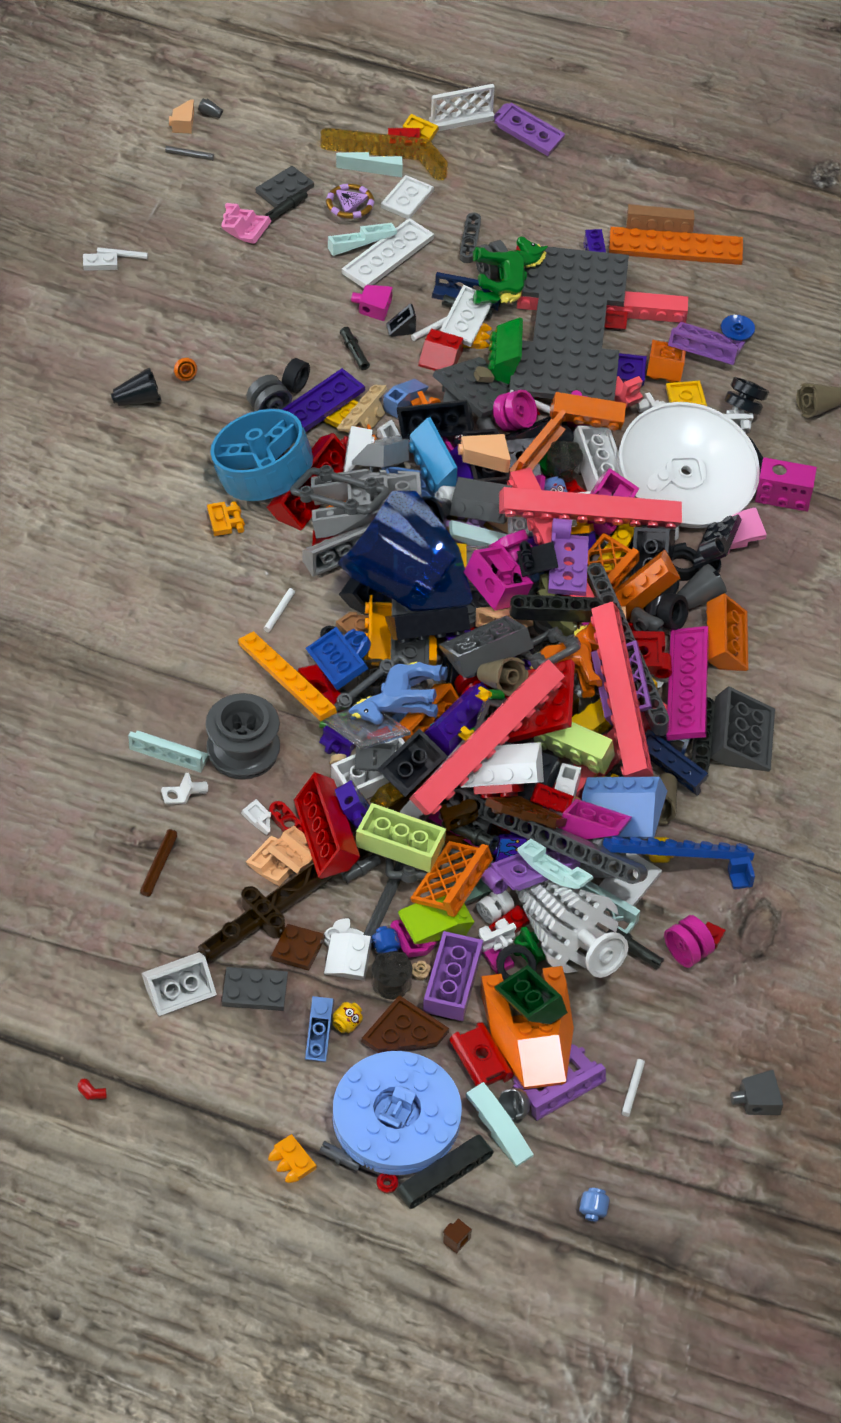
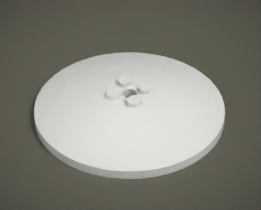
M672 402L652 407L641 413L631 422L619 446L618 466L620 475L639 487L634 498L681 501L682 523L679 525L681 527L707 528L713 522H721L725 517L743 511L749 505L757 490L760 466L751 440L729 417L704 405L689 402ZM663 466L675 476V479L659 493L656 490H649L647 488L648 478ZM685 469L689 471L690 474H683L681 470Z

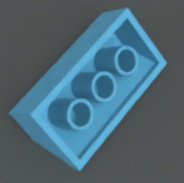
M429 417L410 434L409 452L413 453L416 465H419L421 468L422 477L427 479L428 488L435 495L441 486H456L457 466L431 417Z

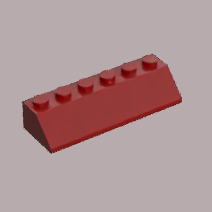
M334 433L320 437L312 447L313 465L311 468H321L324 465H329L335 473L343 472L347 448ZM311 477L299 489L304 486L311 487ZM289 490L284 494L274 497L267 506V509L278 521L302 530L311 519L312 510L318 509L321 504L315 505L314 501L302 502L300 497L292 495Z
M314 772L295 797L294 803L318 878L323 879L349 871L358 861L360 855L348 819L335 793L337 787L334 779Z

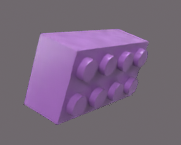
M443 931L424 997V1012L464 1021L482 955L483 940Z

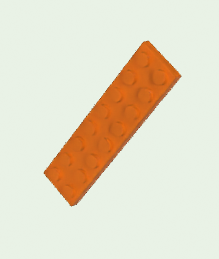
M610 227L609 253L636 257L742 265L743 237Z

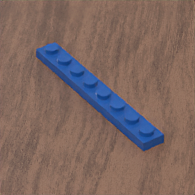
M612 836V838H604L602 844L609 852L717 859L749 856L751 861L754 858V852L747 845L737 843L735 846L724 842H719L718 845L707 841L695 843L690 840L677 842L672 839L659 841L655 838L641 840L637 837L624 839L619 836Z

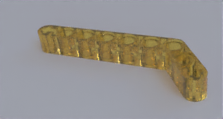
M324 128L320 132V146L324 150L369 152V155L402 156V159L419 160L436 180L447 178L448 162L428 139Z

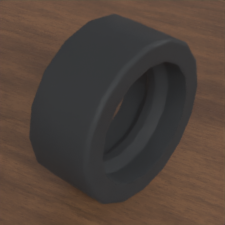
M294 358L288 363L282 376V384L287 390L298 393L304 388L310 374L309 363L298 358Z
M674 547L672 561L683 558L693 564L692 567L684 569L674 565L680 576L679 581H688L699 571V568H694L693 560L697 551L691 547Z
M673 593L665 594L661 598L657 609V617L663 620V628L677 630L684 626L688 617V601L683 595Z
M511 944L504 947L496 959L497 971L499 974H502L504 980L511 976L506 972L504 962L513 953L523 954L527 958L528 965L536 971L534 955L525 946L519 944Z

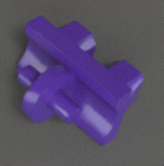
M325 726L323 728V735L319 743L325 746V752L327 754L332 752L345 754L346 757H349L356 743L344 737L341 730L337 727L330 728Z

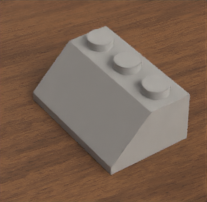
M394 435L391 438L386 437L383 440H375V443L367 444L352 460V465L387 467L409 461V439H402V436Z

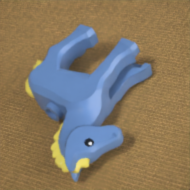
M417 661L410 664H397L393 666L387 674L385 683H382V693L369 696L367 699H361L357 702V704L349 709V713L352 714L350 719L361 718L379 725L384 720L380 712L424 713L436 718L438 706L432 704L437 696L436 690H411V687L427 679L446 681L448 675L447 667H442V664L433 666Z

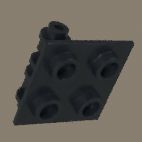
M522 541L519 545L520 551H517L522 577L559 568L553 542L531 547L530 543Z

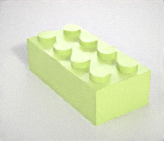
M572 722L570 728L534 737L535 743L541 742L542 750L548 749L553 751L556 756L571 759V762L579 766L582 764L594 773L600 772L605 774L615 756L612 739Z
M371 803L356 831V846L430 873L445 844L446 829Z

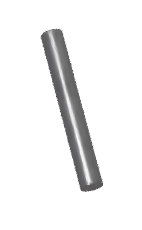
M166 146L165 152L214 160V154L172 146Z

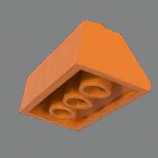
M556 392L550 406V417L554 419L564 409L566 415L563 422L568 421L577 425L587 424L596 428L606 427L610 430H621L625 419L626 403Z
M666 550L659 553L614 590L620 606L626 607L627 620L630 619L631 612L635 607L644 608L680 579Z
M723 593L707 602L708 662L720 670L747 671V611Z
M434 684L431 688L435 689L437 694L434 702H432V704L438 706L436 718L424 713L408 712L392 730L394 736L400 735L404 742H406L419 728L425 732L430 727V724L434 723L459 698L452 684Z

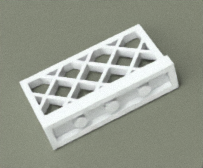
M489 84L433 95L429 122L438 125V131L494 121V85ZM489 90V93L485 97L481 95L485 91ZM469 94H475L470 100L466 98ZM454 97H460L455 102L451 101ZM478 97L482 99L478 104L473 103ZM443 99L444 101L438 106L436 101ZM463 100L467 102L463 107L458 106ZM485 102L489 103L488 106L481 107ZM448 103L451 104L447 110L443 109ZM470 105L474 107L472 109H467Z

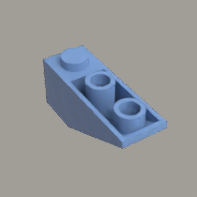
M416 379L393 386L384 395V411L398 418L397 407L411 406L410 401L419 397L417 392L423 391L424 393L429 386Z
M312 996L305 1059L326 1061L334 1009V999Z

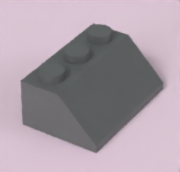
M458 477L452 497L450 515L504 524L507 522L508 517L505 514H499V492L503 487L512 488V485Z

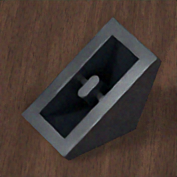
M410 303L386 323L389 336L396 337L416 333V314L413 304Z

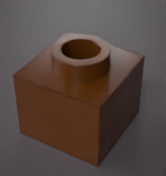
M458 1218L453 1224L449 1223L444 1229L443 1243L457 1254L471 1239L472 1229Z

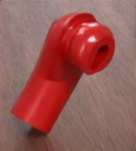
M85 1078L79 1081L77 1085L78 1090L86 1099H107L106 1088L95 1089L90 1081Z

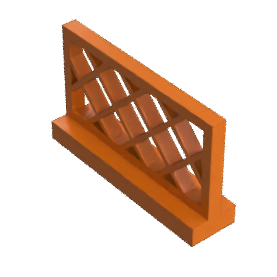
M564 409L547 423L509 469V474L510 472L529 467L532 471L566 430L561 426L566 415Z
M605 533L588 550L587 567L592 563H600L603 567V564L614 563L615 567L613 570L606 571L613 590L616 589L639 562V551L637 549H629ZM605 540L611 544V548L601 549L600 545ZM623 551L626 553V555L624 557L616 558L615 552ZM602 553H613V559H602ZM591 555H600V560L590 562L589 557Z
M449 841L437 858L431 872L426 874L411 896V901L445 910L448 916L455 917L493 860L489 846L481 844L478 848ZM451 849L460 851L450 856L448 855ZM471 853L474 854V856H473L472 858H469V859H467V860H466L465 857H464V856L469 855V854H471ZM463 858L464 861L452 865L451 861ZM449 862V867L439 870L441 865ZM466 866L463 872L455 873V870ZM453 871V876L442 879V875ZM440 877V881L429 885L431 879ZM456 881L454 886L446 889V884ZM441 886L444 887V890L434 894L432 893L433 889H436ZM430 891L431 895L424 898L420 897L421 894ZM447 895L443 903L435 900Z

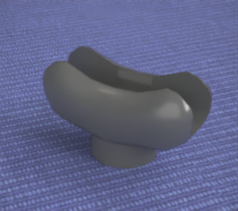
M635 607L632 610L630 619L636 631L662 632L661 626L664 622L661 618L645 612L640 607Z

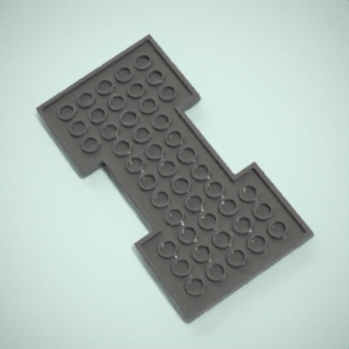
M547 247L545 250L546 257L540 265L530 268L525 267L527 278L522 289V296L539 299L533 341L522 340V358L514 375H511L509 392L510 390L522 389L528 391L532 397L553 399L556 392L571 394L573 391L578 390L582 393V396L614 401L619 350L602 349L607 305L624 307L629 255Z

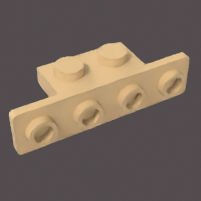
M386 385L371 386L369 391L341 421L337 430L350 432L351 426L356 425L367 429L368 424L372 430L385 414L379 398L387 390Z

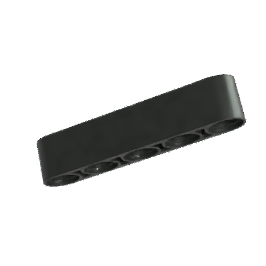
M515 595L511 598L509 613L516 620L591 622V617L593 616L592 608L603 605V601L596 597Z
M707 697L706 737L693 738L691 761L707 773L710 766L715 702Z
M476 1135L403 1182L396 1192L408 1208L413 1209L486 1162L493 1155L494 1151L481 1135Z

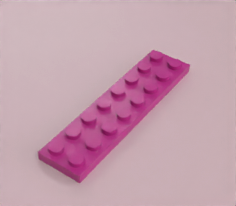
M708 626L671 630L670 655L672 657V675L669 677L667 713L669 716V731L666 734L667 740L706 737Z

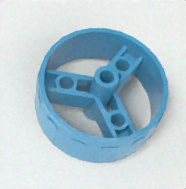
M280 409L258 410L238 417L217 434L211 445L210 453L214 468L224 489L234 498L245 501L266 500L288 492L291 486L313 465L312 449L300 420L294 414ZM295 442V444L292 446V448H291L285 455H283L281 458H279L278 460H276L283 452H285V451Z

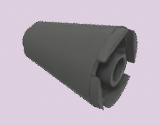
M709 564L704 565L677 593L686 598L689 609L705 604L727 592L720 575L716 576L713 573L716 570Z

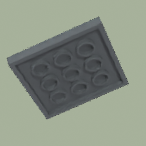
M481 357L435 370L433 373V377L459 400H468L472 412L479 418L494 414L493 405L495 399L501 394L508 393L510 383L506 384L497 380H493L491 383L477 382L474 377L476 367L482 366L488 369L489 365Z

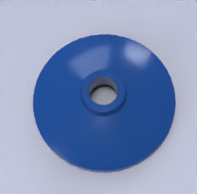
M730 315L722 321L721 331L732 340L742 341L753 336L755 325L748 317Z

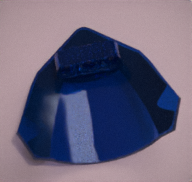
M392 491L360 539L338 562L351 578L394 599L411 611H426L455 606L465 607L472 602L467 576L463 573L465 567L460 549L448 530L417 491Z

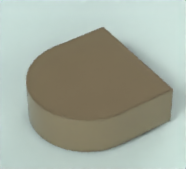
M478 366L474 371V377L477 382L491 383L495 378L492 372L485 367Z

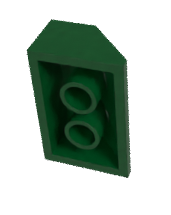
M526 965L494 987L507 1002L530 1022L552 1024L568 1013L562 996L529 965Z

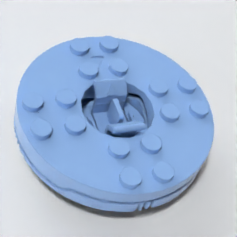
M388 1051L371 1055L351 1067L336 1088L333 1100V1126L337 1139L352 1159L362 1166L366 1165V1168L370 1167V1170L373 1168L375 1172L390 1175H406L422 1171L451 1150V1145H454L460 1129L462 1106L454 1081L441 1066L419 1054L405 1051Z

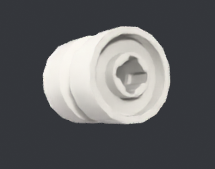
M506 890L501 894L491 892L489 896H485L476 903V908L482 919L492 924L501 918V915H505L514 908V901Z

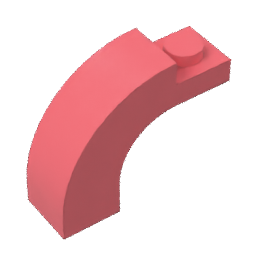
M617 376L614 401L626 403V408L640 403L643 399L640 393L643 381L640 376L624 383Z

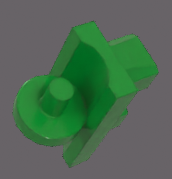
M522 927L519 936L514 940V944L525 946L531 951L537 966L540 961L546 959L542 948L537 946L539 939L535 932H529L527 927ZM513 953L515 956H522L528 963L527 958L523 954Z

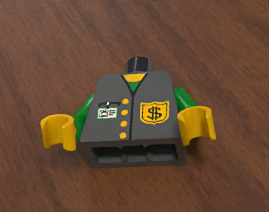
M482 686L478 687L480 692L475 697L481 699L483 704L478 713L476 726L470 730L463 726L460 729L462 732L458 734L459 737L466 741L507 699L503 691L487 690Z

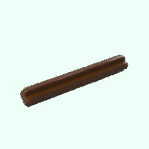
M167 830L140 889L143 896H151L177 838V831Z

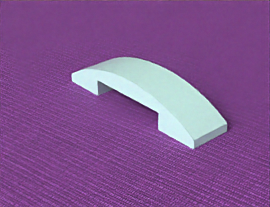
M532 839L518 847L517 851L533 869L556 884L580 889L593 879V875L578 866L572 870L546 854V847Z

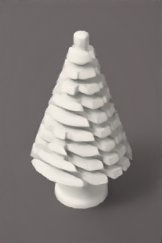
M549 880L520 891L515 890L535 934L542 942L541 948L546 959L552 967L562 966L564 973L577 972L576 969L566 964L568 960H571L586 968L593 976L601 978L609 976L622 965L627 956L628 942L624 936L616 933L619 922L604 912L607 908L619 915L617 906L609 897L582 889L564 887ZM599 922L614 932L605 933L596 924ZM579 947L588 951L586 956L578 950Z

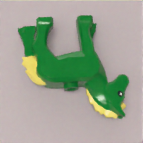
M521 236L517 239L516 243L520 251L489 252L484 247H476L473 251V261L499 266L501 282L493 281L485 274H479V287L493 292L476 290L473 295V303L495 304L501 300V303L505 302L507 304L508 302L517 301L521 297V291L527 278V272L524 271V267L530 268L540 265L546 257L545 250L548 246L541 247L539 244L530 242Z

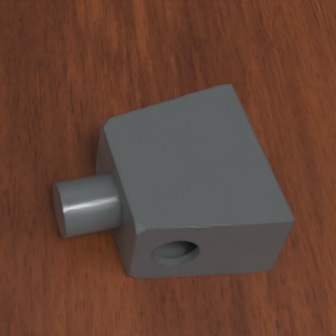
M774 1070L742 1079L740 1091L730 1093L732 1105L744 1104L746 1114L781 1115L783 1102Z

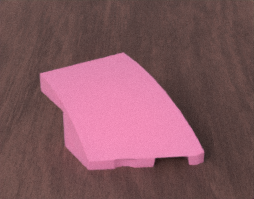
M226 203V213L223 214L224 220L221 227L232 236L255 244L272 221L269 216L256 215L254 210L240 209L238 204Z
M756 507L732 515L739 514L742 521L730 549L747 547L748 542L766 539L767 534Z

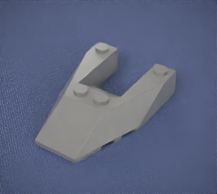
M368 469L338 473L364 481L374 477L379 481V485L388 487L389 495L368 515L359 513L348 515L345 509L338 507L312 510L316 538L335 536L392 515L397 510L388 501L395 494H407L408 505L421 498L420 472L398 471V474L387 473L386 470H380V473L369 472ZM320 476L311 477V489H313L315 494L340 501L354 498L359 502V506L368 507L380 494V492L369 494L365 488L336 480L325 482L320 479ZM314 501L315 505H324L323 503Z

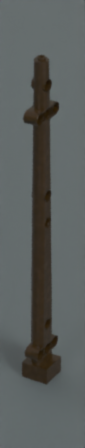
M574 692L572 717L578 714L580 698ZM534 737L527 738V739H523V740H519V741L512 742V743H513V744H525V743L529 742L531 739H533ZM425 780L421 785H419L415 790H413L408 796H403L395 803L390 805L388 809L400 812L402 808L409 802V798L427 780ZM355 831V832L352 833V834H353V837H354V840H355V843H356V831ZM357 847L360 855L359 859L370 852ZM312 862L266 897L256 887H245L241 892L242 907L245 912L232 922L225 923L221 930L200 944L198 952L204 955L206 961L210 963L230 948L237 947L243 939L259 928H262L272 938H280L285 930V917L282 912L336 875L323 879L318 878L314 862Z

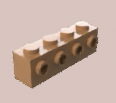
M628 204L626 228L693 233L694 210Z

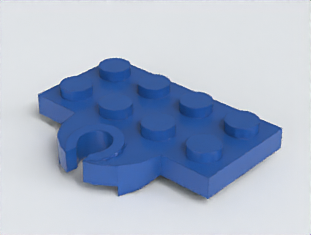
M335 627L305 649L335 689L338 690L368 669L362 658L370 650L371 641L364 632L356 631L355 628L343 636L338 628Z

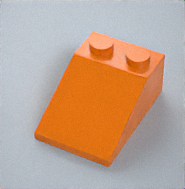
M652 340L646 376L652 379H666L671 383L681 382L686 351L668 346V342Z

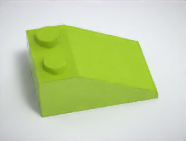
M447 895L435 900L443 903ZM417 903L398 911L414 944L441 941L443 931L466 936L474 923L465 904H463L455 917L448 916L445 910Z

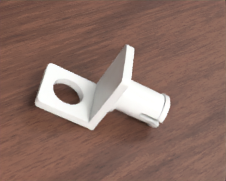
M185 773L180 787L161 788L165 804H186L191 794H207L208 792L207 782H192L189 773ZM174 792L175 794H177L178 798L171 799L168 797L167 793Z

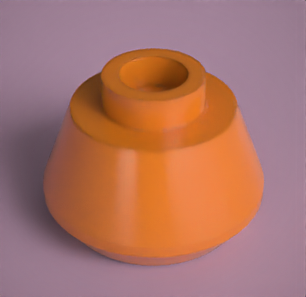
M181 358L176 362L174 374L179 380L190 381L196 376L197 365L192 359Z

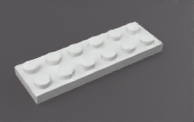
M409 218L396 227V235L379 240L344 266L342 274L363 288L366 285H374L432 241L434 234Z

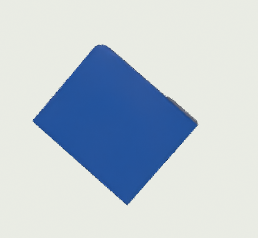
M750 857L730 859L728 873L733 889L753 887L755 874Z

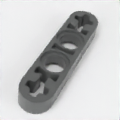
M469 213L466 217L460 248V260L463 263L473 262V251L477 247L481 226V216L478 213ZM468 231H475V233L470 234ZM472 242L473 245H467L465 243Z

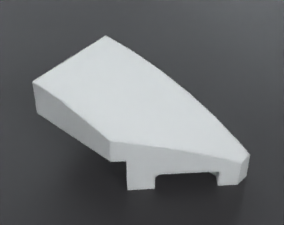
M255 799L242 810L241 814L257 829L268 835L270 833L271 812H268Z

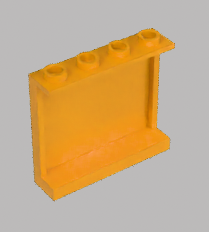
M370 595L369 602H365V613L368 614V618H365V629H368V633L365 634L371 641V646L368 653L364 656V660H367L368 668H378L382 660L390 659L391 634L385 616H391L392 603L372 602L373 595ZM430 635L429 665L436 666L437 638H435V635Z

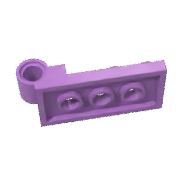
M513 103L503 104L494 115V123L501 130L546 156H549L565 137V133Z
M553 518L551 542L554 543L559 568L549 570L548 593L586 596L589 536L571 535V519ZM566 547H571V548H573L574 550H573V551H567L565 548H566ZM570 561L573 565H566L564 562ZM564 576H570V577H572L573 579H571V580H566V579H564L563 577H564Z
M546 847V854L572 870L577 866L580 868L581 862ZM519 853L491 863V867L487 868L482 874V881L494 894L503 893L508 886L512 890L520 891L549 880L533 869Z

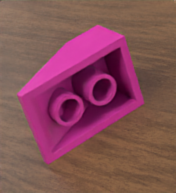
M575 799L563 812L562 817L566 818L567 822L560 829L583 839L616 836L627 826L632 817Z

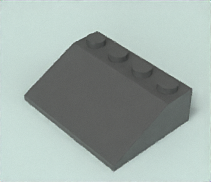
M507 615L439 644L440 649L458 674L464 678L476 676L481 664L517 655H525L528 653V650L534 648L527 627Z
M728 686L715 697L710 758L726 766L769 772L772 760L775 708Z

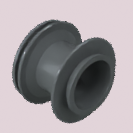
M247 693L226 696L211 707L206 716L205 725L209 736L206 745L207 753L213 766L220 773L228 777L243 780L259 777L270 770L280 752V739L277 734L280 727V719L275 707L266 699Z

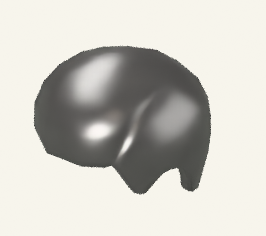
M520 1088L502 1091L499 1103L512 1120H520L526 1117L530 1109V1100L527 1093Z

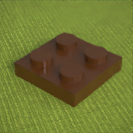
M287 924L271 955L272 961L309 971L325 940L324 933Z

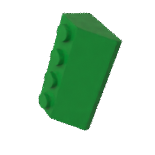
M519 317L497 325L495 332L492 331L489 341L491 343L489 351L491 352L488 357L490 361L488 369L495 377L494 380L509 384L511 375H514L522 358L523 318Z

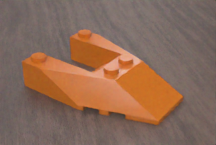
M562 966L542 968L541 977L562 996L568 1012L552 1024L530 1022L522 1015L512 1016L509 1003L494 988L503 981L502 974L481 976L480 991L490 1034L524 1089L562 1085L567 1080L574 1026L567 983Z

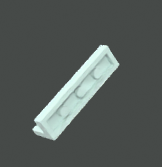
M130 731L128 735L130 750L200 773L208 760V753L141 731H136V733Z
M591 881L580 888V890L609 897L617 906L619 915L607 908L605 911L610 912L612 918L616 921L629 923L625 930L618 926L617 928L626 934L630 933L638 923L640 910Z

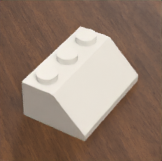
M200 952L142 973L148 995L158 1016L217 995L206 958Z

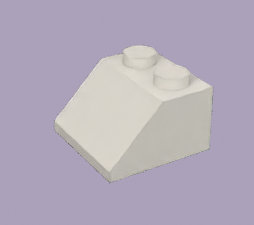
M354 933L331 934L324 974L365 981L372 943L371 936Z

